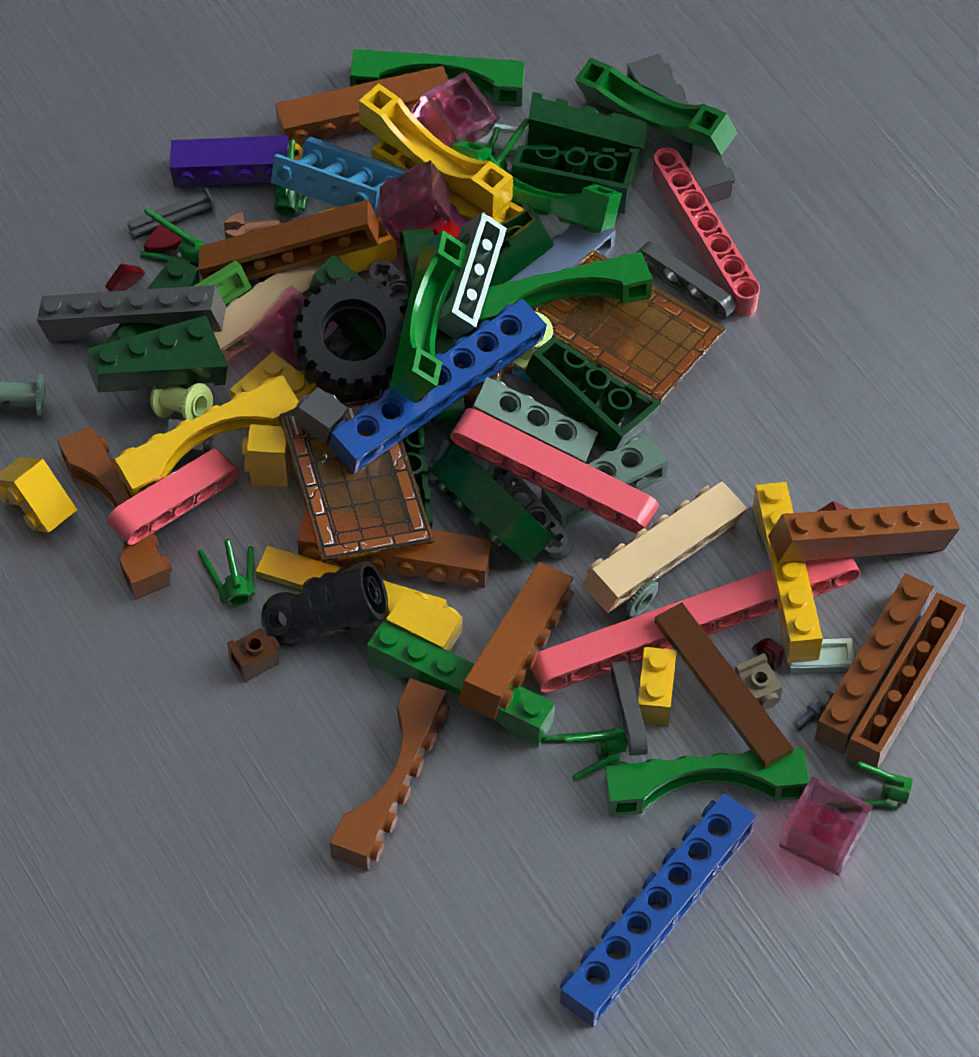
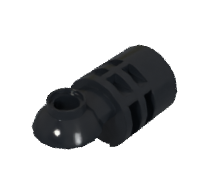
M370 561L359 562L340 568L336 573L328 572L324 573L320 578H308L303 584V593L296 595L290 592H278L270 596L263 605L261 623L266 634L274 635L277 641L282 644L295 643L301 640L307 631L313 629L321 637H329L336 631L345 632L350 630L351 627L358 628L384 620L388 615L389 609L387 591L377 568ZM279 612L285 615L287 620L286 626L280 623Z

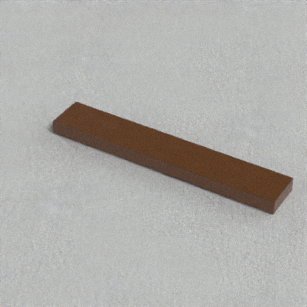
M681 602L655 616L654 623L672 647L677 650L679 656L762 766L766 769L793 753L792 745L685 605Z

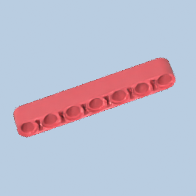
M670 147L660 148L654 155L653 179L717 286L729 293L734 299L736 308L733 312L739 316L754 314L758 305L759 283L679 152Z
M466 409L450 435L452 441L459 447L632 533L637 534L640 530L647 529L659 508L658 502L650 495L478 410Z

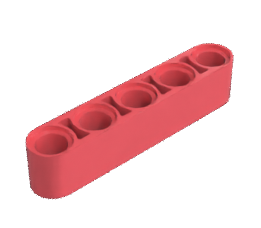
M214 448L117 506L108 516L106 523L127 544L134 545L230 486L238 477L240 470L219 449Z

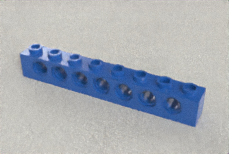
M523 299L514 305L508 304L492 321L485 320L476 328L475 333L467 338L465 336L459 338L445 354L438 353L435 355L438 360L442 361L439 382L443 385H438L419 399V402L415 403L409 401L393 389L388 388L378 401L372 405L370 403L365 404L358 410L355 417L348 422L343 420L333 428L330 448L355 474L482 384L486 377L490 378L541 342L544 338L547 324ZM502 332H510L513 335H505ZM479 348H486L490 352H483ZM461 364L467 368L461 369L456 367L455 365ZM384 415H392L395 419H387ZM359 432H368L371 436H362Z
M725 793L717 802L714 800L709 802L702 813L703 819L697 826L692 824L686 830L682 837L683 843L677 850L672 848L666 854L660 871L657 874L652 872L646 878L640 895L637 898L631 897L622 909L621 913L623 915L616 923L611 921L601 935L602 941L596 948L593 946L589 947L581 958L580 963L582 965L575 973L570 971L562 980L559 986L561 989L560 1003L592 1027L595 1026L754 831L757 815ZM713 830L721 831L724 835L716 837L711 835L709 832ZM699 854L705 859L696 861L689 856ZM673 878H678L683 880L685 883L682 885H674L669 880ZM651 903H660L665 908L655 910L649 905ZM639 927L644 930V933L636 935L631 933L629 929ZM611 952H619L624 957L622 959L615 960L610 958L608 954ZM591 977H598L604 982L599 985H593L587 980Z

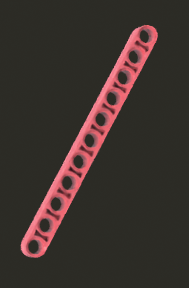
M853 557L805 561L813 597L846 586L855 581L861 574ZM772 569L542 650L538 653L537 659L531 668L534 678L541 692L549 693L611 671V662L627 660L630 664L643 659L644 647L672 649V645L654 623L655 616L681 602L707 635L777 611L778 602Z

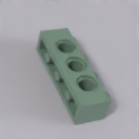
M481 213L463 224L457 239L467 245L463 267L458 271L449 289L437 326L439 330L453 339L464 335L477 326L507 230L506 227L485 213Z
M486 377L470 407L583 463L586 462L598 432L589 428L585 423L577 422L563 415L559 410L549 408L535 401L531 396L521 394L507 387L503 382Z
M646 434L640 438L629 440L624 446L613 452L607 451L603 453L597 460L587 465L641 491L667 478L669 460L651 436ZM542 488L541 502L564 529L594 515V513Z

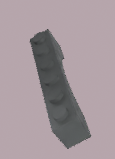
M659 54L627 65V77L664 98L689 105L682 85L676 83L670 65L668 63L665 64ZM685 141L691 158L689 170L709 203L712 204L730 198L732 187L735 183V176L732 169L724 164L722 156Z
M216 285L42 296L37 322L49 342L79 340L85 334L111 324L144 322L169 326L205 315L213 332H222L226 305Z

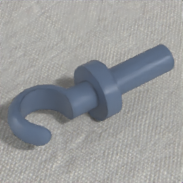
M447 440L442 441L437 455L431 457L430 462L433 465L428 467V473L431 472L430 469L446 453L450 444ZM428 479V484H435L438 479Z
M831 691L825 692V694L829 695L830 701L834 694ZM821 701L816 704L810 703L807 706L808 711L794 722L795 725L800 729L811 718L818 719L822 715L821 710H825L828 703L825 705Z

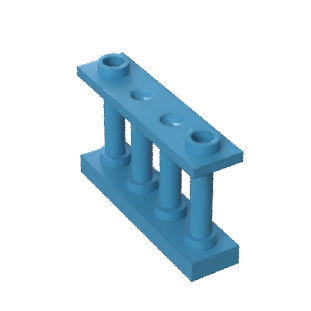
M309 137L304 142L303 158L296 161L279 154L274 155L271 183L338 207L369 200L375 214H377L378 199L385 194L395 196V200L400 202L408 199L412 172Z

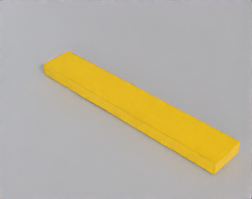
M267 545L256 569V577L303 590V584L308 578H320L324 573L328 572L336 573L341 567ZM383 580L388 596L389 609L387 617L405 589L414 593L420 591ZM423 593L432 602L442 607L447 606V599Z

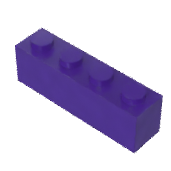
M288 135L171 140L169 168L173 185L187 187L192 185L271 183L274 155L279 154L287 157L289 149Z

